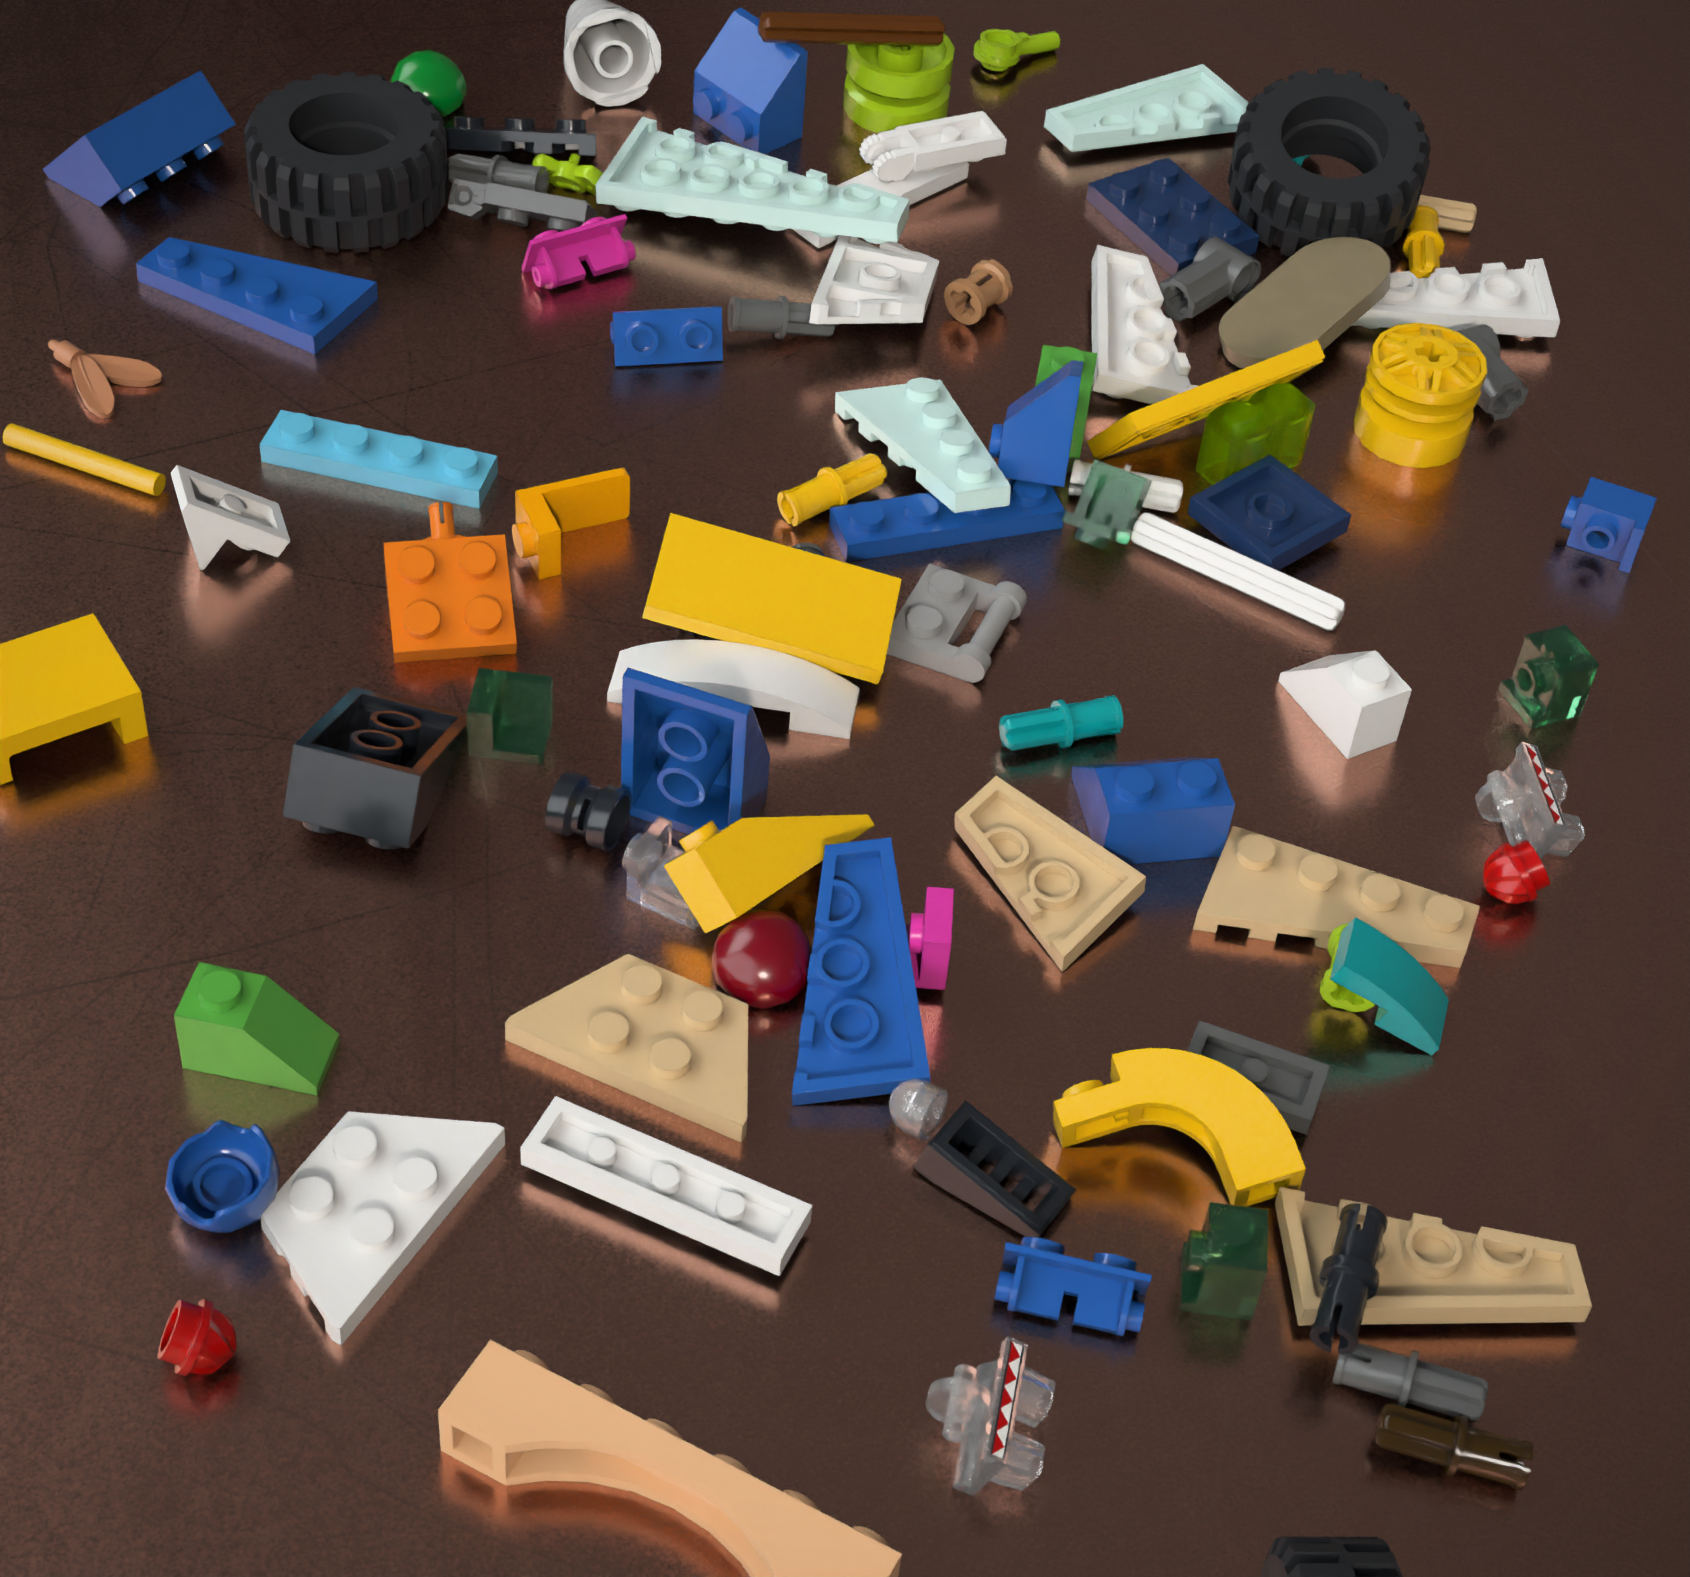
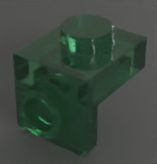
M1094 459L1074 513L1065 510L1062 522L1077 527L1074 535L1075 539L1106 550L1109 540L1127 545L1152 481Z

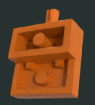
M439 502L428 506L431 537L423 540L383 543L394 663L517 653L505 534L473 537L455 535L453 505L443 502L444 523L442 524L440 522Z

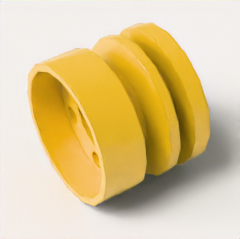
M1409 323L1396 325L1380 333L1372 345L1370 363L1365 373L1366 384L1360 392L1354 416L1355 434L1363 446L1376 456L1400 466L1429 468L1445 465L1458 458L1466 445L1474 419L1473 409L1479 401L1480 389L1487 375L1486 357L1479 347L1464 335L1440 325Z

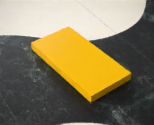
M1315 340L1131 412L1088 440L1087 443L1094 459L1098 458L1101 460L1275 391L1322 363L1325 355L1319 341Z
M670 513L642 618L722 641L743 643L783 652L812 662L832 672L878 684L884 670L902 579Z

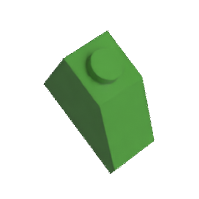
M202 962L198 963L174 1014L183 1068L318 1096L340 1043L337 1031L268 976Z

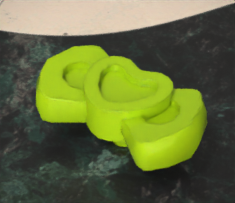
M540 153L536 155L532 163L533 166L546 167V171L549 172V183L559 188L571 189L580 193L588 191L596 195V183L603 174L602 171L592 165L578 166L580 156L576 154H571L569 161H558L546 154Z

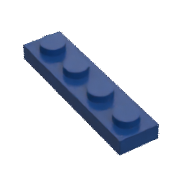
M1008 480L1011 485L1010 506L954 513L932 493H917L902 497L830 507L829 526L845 561L851 562L1063 528L1065 509L1052 485Z

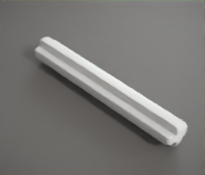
M1143 513L1134 524L1131 540L1134 544L1315 626L1332 631L1343 617L1346 603L1342 598L1151 513Z

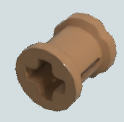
M996 260L979 261L972 268L971 274L965 279H955L945 288L944 301L949 313L963 324L971 325L980 321L985 316L988 307L992 304H1002L1012 295L1013 285L1009 272ZM991 275L992 278L987 281L985 277ZM970 302L971 307L965 308V305Z

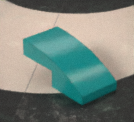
M1355 917L1341 932L1330 980L1378 1005L1374 1025L1433 1055L1440 1047L1449 1003L1448 997L1431 974L1412 955L1386 935Z

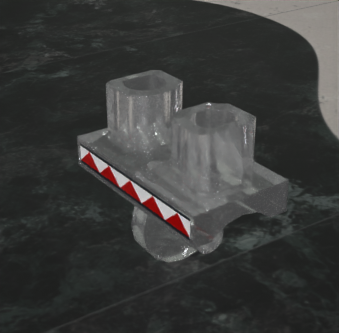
M1521 742L1515 749L1516 757L1508 768L1504 771L1496 770L1487 775V783L1479 789L1475 796L1478 812L1483 819L1490 822H1502L1511 846L1526 839L1535 849L1540 860L1546 853L1567 857L1585 836V830L1580 817L1562 813L1560 808L1561 802L1566 798L1567 783L1562 771L1545 767L1536 745Z
M1007 1337L1001 1343L998 1359L992 1362L981 1363L976 1369L968 1364H959L954 1369L953 1377L938 1379L931 1383L925 1402L926 1408L935 1419L944 1423L943 1437L948 1441L961 1442L953 1488L974 1496L983 1486L992 1481L1002 1486L1023 1491L1041 1472L1045 1447L1036 1440L1014 1432L1013 1429L1015 1420L1035 1428L1046 1418L1053 1402L1056 1382L1024 1366L1028 1348L1027 1344Z

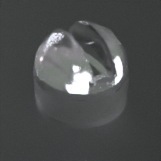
M911 1079L901 1082L892 1091L889 1100V1110L894 1124L908 1135L921 1141L927 1140L936 1130L942 1119L947 1105L948 1093L947 1090L924 1080Z

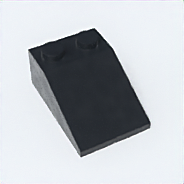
M353 687L293 744L283 817L302 821L307 829L314 832L332 834L341 831L365 837L368 844L377 848L392 850L404 847L409 849L427 827L470 733L473 716Z

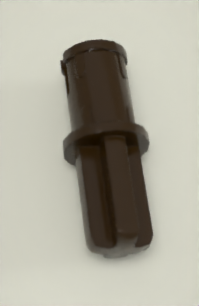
M1391 1403L1385 1404L1380 1412L1375 1429V1442L1380 1448L1442 1465L1443 1474L1453 1476L1456 1470L1510 1485L1513 1489L1520 1491L1524 1488L1531 1467L1523 1464L1525 1459L1529 1461L1533 1459L1534 1446L1532 1442L1518 1441L1468 1426L1467 1417L1457 1415L1454 1421H1450Z

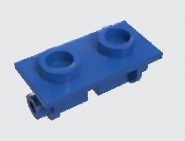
M722 307L613 312V322H610L611 343L614 344L615 366L723 361Z
M1023 1237L1021 1245L1006 1242L1002 1263L1016 1266L1015 1274L1000 1270L994 1300L1007 1302V1310L1058 1321L1063 1294L1078 1297L1072 1324L1113 1333L1118 1336H1124L1125 1329L1140 1332L1145 1303L1131 1300L1132 1294L1145 1296L1151 1283L1152 1275L1137 1272V1262L1123 1256L1108 1253L1094 1254L1093 1261L1064 1255L1065 1246L1055 1241L1038 1237Z

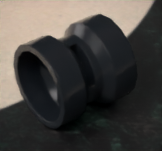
M567 770L556 782L550 795L545 814V826L547 830L562 836H571L575 833L584 836L589 846L603 851H611L620 840L626 827L632 805L631 793L613 785H607L603 788L594 786L588 776Z

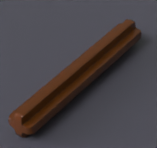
M764 12L760 15L758 35L761 36L762 41L765 43L939 46L943 42V34L945 33V24L941 22L938 16Z

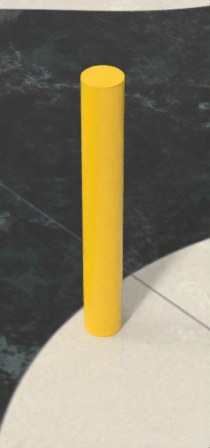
M10 423L4 430L3 443L7 446L154 496H159L165 488L166 477L164 474L14 423Z

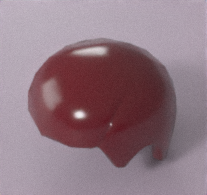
M759 908L743 913L738 918L730 921L718 934L712 954L715 983L732 998L747 1003L748 1006L766 1009L789 1002L808 984L807 976L810 954H812V947L808 936L797 921L783 912Z

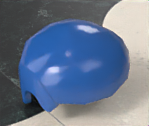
M218 1120L205 1132L186 1139L170 1158L165 1189L180 1218L186 1223L204 1231L230 1233L259 1221L261 1215L276 1198L281 1170L271 1142L263 1129L257 1124H253L251 1128H244L224 1120Z

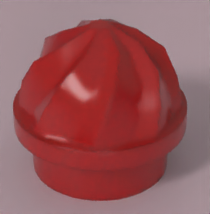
M1526 839L1513 846L1508 842L1499 845V848L1484 862L1483 885L1486 891L1494 898L1508 904L1531 902L1537 899V891L1550 885V880L1543 863L1535 849Z
M201 1299L196 1305L179 1300L174 1306L165 1326L157 1358L175 1364V1373L183 1376L188 1374H213L229 1361L237 1348L236 1331L231 1318L216 1309L212 1301Z

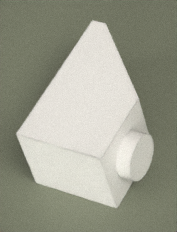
M1376 650L1329 655L1281 672L1278 680L1347 759L1397 741L1412 691L1409 685Z

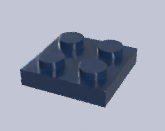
M1272 455L1258 460L1191 496L1188 509L1189 516L1233 550L1277 570L1286 567L1346 533L1351 518L1349 512Z

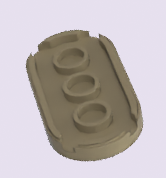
M1354 237L1323 239L1301 248L1223 315L1219 324V338L1226 359L1233 365L1244 369L1315 340L1319 341L1323 351L1386 295L1390 288L1391 263L1388 254L1377 244Z

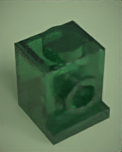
M1567 625L1543 630L1525 636L1512 677L1501 681L1498 690L1530 729L1538 728L1581 715L1599 663Z
M1209 1202L1202 1230L1190 1229L1187 1242H1183L1181 1249L1180 1311L1252 1320L1267 1274V1209Z

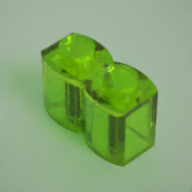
M1279 383L1257 391L1249 401H1235L1216 408L1206 418L1195 471L1211 485H1214L1268 455H1272L1289 469L1293 468L1304 457L1316 404L1291 383Z

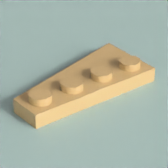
M1233 825L1198 909L1193 930L1216 933L1218 925L1246 928L1248 929V938L1276 941L1278 933L1314 938V947L1327 949L1329 935L1333 929L1342 924H1349L1357 917L1396 942L1418 962L1461 968L1480 906Z
M1279 1188L1275 1208L1298 1325H1313L1315 1323L1324 1289L1319 1282V1274L1323 1260L1333 1254L1342 1208L1349 1204H1361L1357 1223L1361 1225L1362 1230L1367 1206H1371L1370 1204L1340 1199L1338 1207L1305 1201L1304 1191ZM1413 1213L1411 1221L1387 1217L1388 1225L1382 1237L1375 1265L1380 1275V1281L1376 1295L1366 1302L1361 1325L1585 1322L1592 1308V1303L1575 1244L1483 1226L1478 1234L1458 1231L1443 1225L1442 1218Z

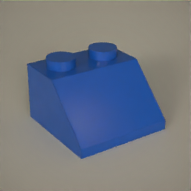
M739 8L732 12L695 69L693 113L743 148L767 154L802 137L808 51L796 43H765L762 41L761 36L758 35L759 19L743 8Z
M1182 757L1072 766L1071 777L1090 838L1127 864L1220 857L1227 840L1235 802L1219 758Z

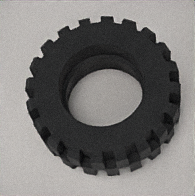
M1319 68L1316 74L1309 75L1304 70L1289 75L1287 82L1280 78L1264 88L1263 93L1260 92L1255 95L1247 104L1246 111L1241 115L1237 126L1227 183L1230 185L1229 197L1231 204L1236 211H1239L1238 217L1252 230L1255 229L1257 231L1259 241L1269 248L1273 244L1281 248L1280 253L1290 258L1301 248L1328 238H1360L1373 242L1381 248L1382 245L1386 248L1394 244L1402 236L1403 230L1410 226L1416 213L1430 164L1429 154L1431 147L1429 137L1424 131L1425 125L1417 112H1409V102L1399 92L1394 95L1388 92L1389 87L1387 84L1375 78L1372 82L1361 78L1362 73L1350 70L1347 71V74L1334 73V68ZM1306 155H1328L1352 164L1363 175L1352 178H1328L1307 171L1293 159Z
M341 72L340 76H328L327 73L313 75L311 80L302 82L300 79L289 82L282 91L275 89L265 97L262 103L259 102L248 118L249 122L245 126L244 141L251 203L255 206L256 213L268 226L285 239L293 237L298 245L310 249L313 245L321 246L325 252L339 253L340 249H354V253L369 252L370 247L376 246L386 249L396 246L399 239L405 237L407 240H410L419 235L424 226L429 227L446 204L448 197V166L444 120L427 97L419 91L413 93L409 85L396 80L391 83L386 81L384 76L370 74L369 77L357 76L356 72Z

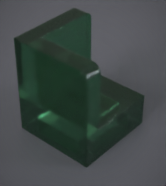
M478 668L467 709L468 756L542 764L545 760L554 722L553 678L545 675Z

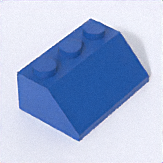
M200 70L85 134L43 168L49 179L99 207L116 197L124 205L149 189L145 182L147 179L157 175L162 183L187 167L183 160L185 157L194 153L200 161L225 145L220 136L236 124Z

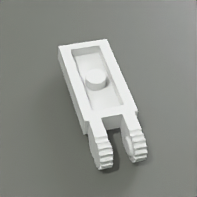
M984 111L898 126L895 127V130L879 132L878 135H868V138L864 139V142L861 143L859 150L866 163L874 164L872 171L879 181L882 180L883 183L888 181L889 183L891 180L894 182L903 180L912 170L914 172L921 170L931 171L942 166L963 162H978L984 158L1004 155L1007 139Z

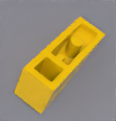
M868 814L741 818L721 830L717 828L712 820L679 840L685 852L665 864L664 868L706 934L738 918L823 861L825 845L851 842L875 825Z

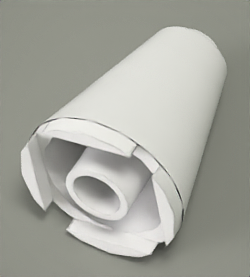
M576 0L567 11L563 63L566 75L573 88L580 95L605 107L626 105L642 97L649 89L647 85L651 82L655 73L658 75L661 67V45L652 26L639 14L607 0Z

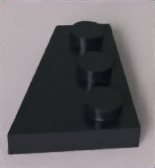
M454 116V126H444L446 129L447 149L507 152L514 151V148H525L526 152L543 154L562 153L569 149L579 150V155L596 156V129H586L585 119H556V128H535V118L508 117L505 118V127L484 126V117Z

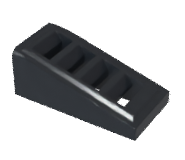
M966 1100L931 1139L913 1165L915 1170L932 1183L1025 1237L1039 1238L1077 1190ZM960 1146L970 1152V1154L965 1157L956 1148ZM982 1160L994 1166L989 1175L977 1167ZM1007 1174L1020 1181L1011 1193L999 1185ZM1032 1189L1045 1196L1033 1211L1022 1203Z

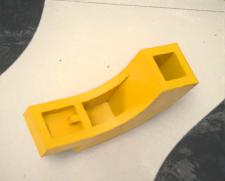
M1144 1048L1112 1054L1110 1074L1112 1083L1103 1085L1100 1080L1081 1082L1065 1090L1062 1094L1063 1098L1053 1101V1124L1062 1148L1140 1125L1166 1126L1190 1136L1207 1151L1214 1161L1232 1210L1275 1198L1280 1187L1300 1190L1306 1168L1292 1133L1278 1109L1247 1078L1230 1067L1206 1056L1168 1048Z

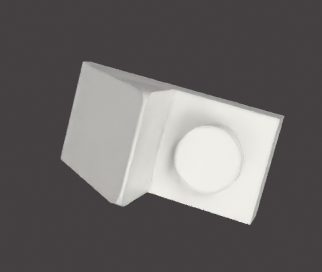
M176 465L172 470L171 477L200 570H204L227 539L242 549H255L277 558L289 544L290 538L279 503Z

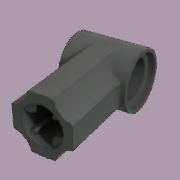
M1219 237L1210 238L1198 250L1192 264L1160 283L1166 314L1172 319L1181 322L1186 318H1193L1225 297L1233 302H1238L1255 287L1261 273L1260 262Z
M1487 324L1454 330L1474 342L1486 357L1487 375L1480 389L1481 395L1478 405L1494 421L1510 417L1514 410L1525 403L1529 389L1500 358V344L1494 330Z

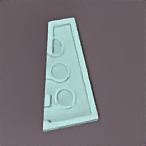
M1201 64L1046 110L1044 127L1071 152L1236 132L1240 117L1245 113L1249 102L1208 67Z
M914 378L909 380L907 384L835 392V412L844 420L855 418L859 422V433L870 442L881 440L888 446V457L898 466L905 465L916 470V481L954 513L1010 506V483L941 380Z

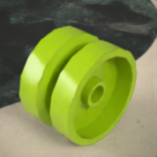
M943 34V42L939 46L848 44L846 70L848 73L846 75L843 107L848 117L860 127L875 133L895 130V127L946 118L950 95L949 82L951 81L955 50L949 37Z

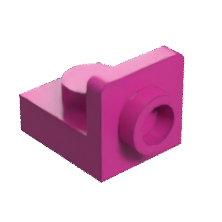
M927 887L924 913L911 912L910 924H905L916 988L945 990L952 939L954 889Z

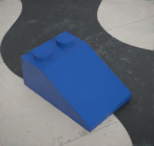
M628 667L623 674L621 788L630 791L632 796L630 816L686 834H690L712 820L717 828L721 830L741 818L758 817L767 800L770 754L753 707Z

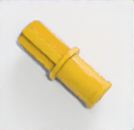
M1426 205L1417 206L1415 216L1407 228L1408 235L1403 243L1404 255L1409 260V271L1417 278H1428L1435 272L1436 268H1440L1439 257L1443 254L1444 250L1443 237L1438 232V213L1434 208Z
M869 453L836 469L831 467L821 468L818 471L817 477L789 490L781 491L777 496L779 510L789 525L797 526L803 521L829 510L830 507L847 505L848 500L882 485L884 478L887 476L886 467L881 463L878 455Z

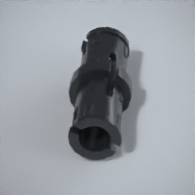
M1359 1203L1349 1204L1342 1208L1333 1254L1324 1259L1321 1266L1319 1282L1324 1289L1315 1323L1312 1325L1309 1335L1311 1341L1317 1347L1331 1352L1337 1327V1333L1341 1335L1338 1354H1349L1357 1350L1366 1302L1376 1295L1380 1281V1275L1375 1265L1382 1237L1388 1225L1387 1217L1377 1208L1368 1205L1361 1230V1225L1357 1223L1361 1204Z

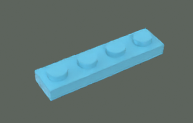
M280 410L259 444L261 462L478 509H480L498 474L497 455Z

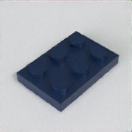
M1169 157L1155 160L1152 163L1124 172L1115 173L1112 176L1088 184L1086 200L1170 276L1192 264L1201 246L1215 236L1248 255L1256 253L1259 235Z

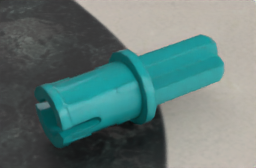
M1115 695L1068 704L1063 699L1053 700L1050 708L1004 715L999 720L1001 743L1012 751L1058 743L1060 748H1068L1075 740L1120 734V729L1123 728V712L1120 702Z

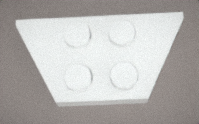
M839 235L812 301L809 323H922L937 279L940 260L921 252L911 251L896 242L883 243L878 248L858 239V237Z
M348 1111L276 1193L275 1200L261 1215L262 1230L277 1254L284 1256L288 1261L291 1276L304 1297L310 1296L324 1318L326 1332L332 1341L339 1345L346 1341L504 1147V1127L488 1122Z

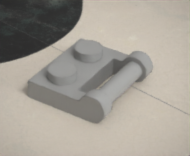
M929 564L893 621L887 654L966 682H979L984 678L991 665L990 654L1008 622L1016 619L1022 612L1027 602V595L1019 585L1013 582L1004 581L995 586L955 571ZM978 610L986 613L970 642L960 647L954 646L974 611Z

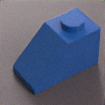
M1071 360L1009 405L1004 424L993 423L989 453L992 458H999L998 467L1006 479L1060 487L1065 486L1084 361Z

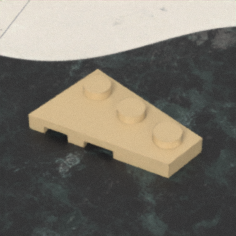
M998 776L991 779L955 813V830L1062 973L1145 892L1146 876Z

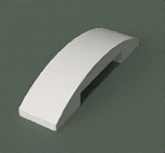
M693 639L653 642L621 650L607 692V702L622 704L623 674L629 667L752 707L790 712L789 730L850 739L860 688L826 668L783 652L743 643Z

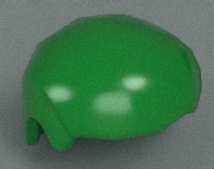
M432 50L413 52L399 61L390 81L393 83L398 80L409 85L413 93L416 91L422 93L439 111L442 118L457 110L467 93L466 81L458 66L444 54Z

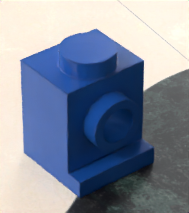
M1591 477L1583 497L1571 495L1560 527L1571 530L1566 546L1620 563L1618 570L1629 573L1657 498Z

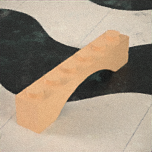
M489 1340L438 1409L441 1451L506 1486L541 1481L590 1482L635 1492L675 1509L710 1532L742 1564L750 1577H898L902 1554L892 1549L888 1542L878 1533L861 1526L849 1527L821 1512L818 1506L805 1495L793 1490L780 1491L751 1476L748 1469L736 1459L724 1454H715L713 1456L684 1441L680 1434L665 1422L657 1419L644 1420L617 1406L612 1398L601 1389L589 1384L578 1386L549 1370L541 1359L524 1350L513 1352Z

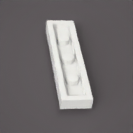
M557 1096L554 1097L520 1147L521 1165L777 1276H780L811 1222L813 1205Z

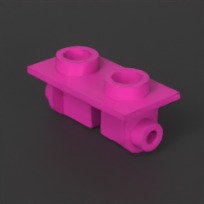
M623 214L608 219L605 217H595L576 228L561 232L548 230L537 235L529 241L521 268L523 273L532 271L533 280L538 287L545 285L548 289H553L585 279L586 272L581 261L586 260L593 276L627 268L629 261L635 260L636 252L633 243L629 239L623 241L621 238L627 220L626 215Z

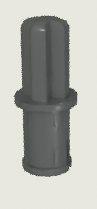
M456 154L449 157L447 162L448 180L451 183L453 178L483 184L490 182L547 193L549 187V172L546 171L545 166L509 162L503 155H495L492 159Z
M732 296L728 305L727 323L729 331L741 330L774 333L777 339H783L786 334L829 337L833 335L836 324L809 323L812 303L788 302L786 296H778L776 301L743 299Z
M1359 1342L1356 1351L1349 1354H1339L1333 1377V1384H1343L1399 1401L1398 1406L1406 1408L1408 1403L1451 1417L1460 1415L1467 1417V1421L1471 1423L1478 1422L1481 1418L1488 1394V1383L1484 1379L1418 1360L1420 1354L1418 1351L1412 1350L1411 1357L1361 1342Z

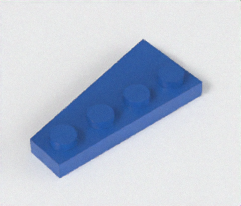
M172 237L167 238L136 263L139 282L314 355L378 300L377 281Z
M891 837L825 845L815 917L814 940L807 976L808 984L805 1007L800 1028L798 1059L793 1080L792 1106L930 1089V1071Z

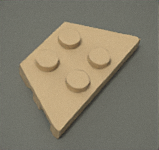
M626 954L518 1011L505 1022V1040L740 1143H742L746 1136L748 1101L747 1003L633 955Z

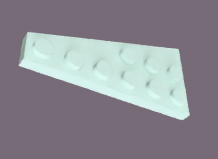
M643 116L596 183V203L614 205L622 211L644 209L663 212L665 215L675 218L690 215L713 218L714 221L721 224H734L737 222L763 225L766 229L774 231L789 228L812 231L815 235L821 237L851 236L863 238L866 242L873 244L897 243L909 219L910 199L858 183L848 184L842 188L828 184L826 173L810 169L806 172V176L788 171L787 161L723 141L703 145L695 142L694 132L681 128L676 129L674 135L658 131L657 121Z

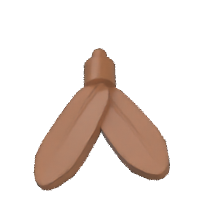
M51 339L48 342V347L54 351V358L71 369L77 390L88 411L102 419L111 417L116 406L115 397L109 383L143 388L156 385L162 381L161 371L148 362L119 356L86 354L85 351L68 340L59 342L56 339Z

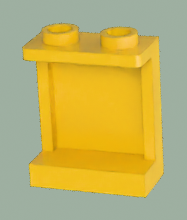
M94 613L0 644V785L13 781L9 758L12 755L111 721L124 744L148 736L141 690Z

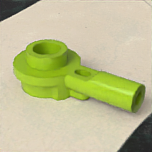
M989 29L983 31L980 35V40L974 44L973 55L981 62L984 68L992 71H1004L1008 67L1016 65L1021 55L1057 50L1060 46V37L1056 31L1029 35L1025 32L1015 33L1008 29Z

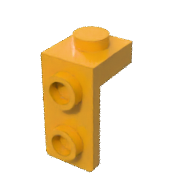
M617 468L515 491L516 524L512 525L514 546L521 559L528 558L539 580L561 575V533L626 519L629 516L630 476L625 468Z

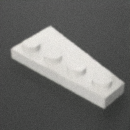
M1097 245L1091 261L1092 352L1098 353L1092 391L1104 393L1112 398H1126L1154 404L1198 387V385L1190 384L1188 373L1191 369L1185 353L1178 352L1174 343L1177 331L1172 318H1167L1162 312L1161 306L1164 298L1148 257Z
M1543 258L1526 260L1524 268L1506 270L1507 268L1504 263L1499 262L1483 264L1480 273L1459 274L1455 267L1436 268L1435 272L1428 278H1417L1410 271L1390 273V288L1386 295L1351 326L1378 329L1381 327L1392 328L1396 325L1409 323L1440 325L1454 331L1475 325L1487 324L1494 330L1495 334L1516 335L1522 338L1534 336L1555 337L1560 324V317Z

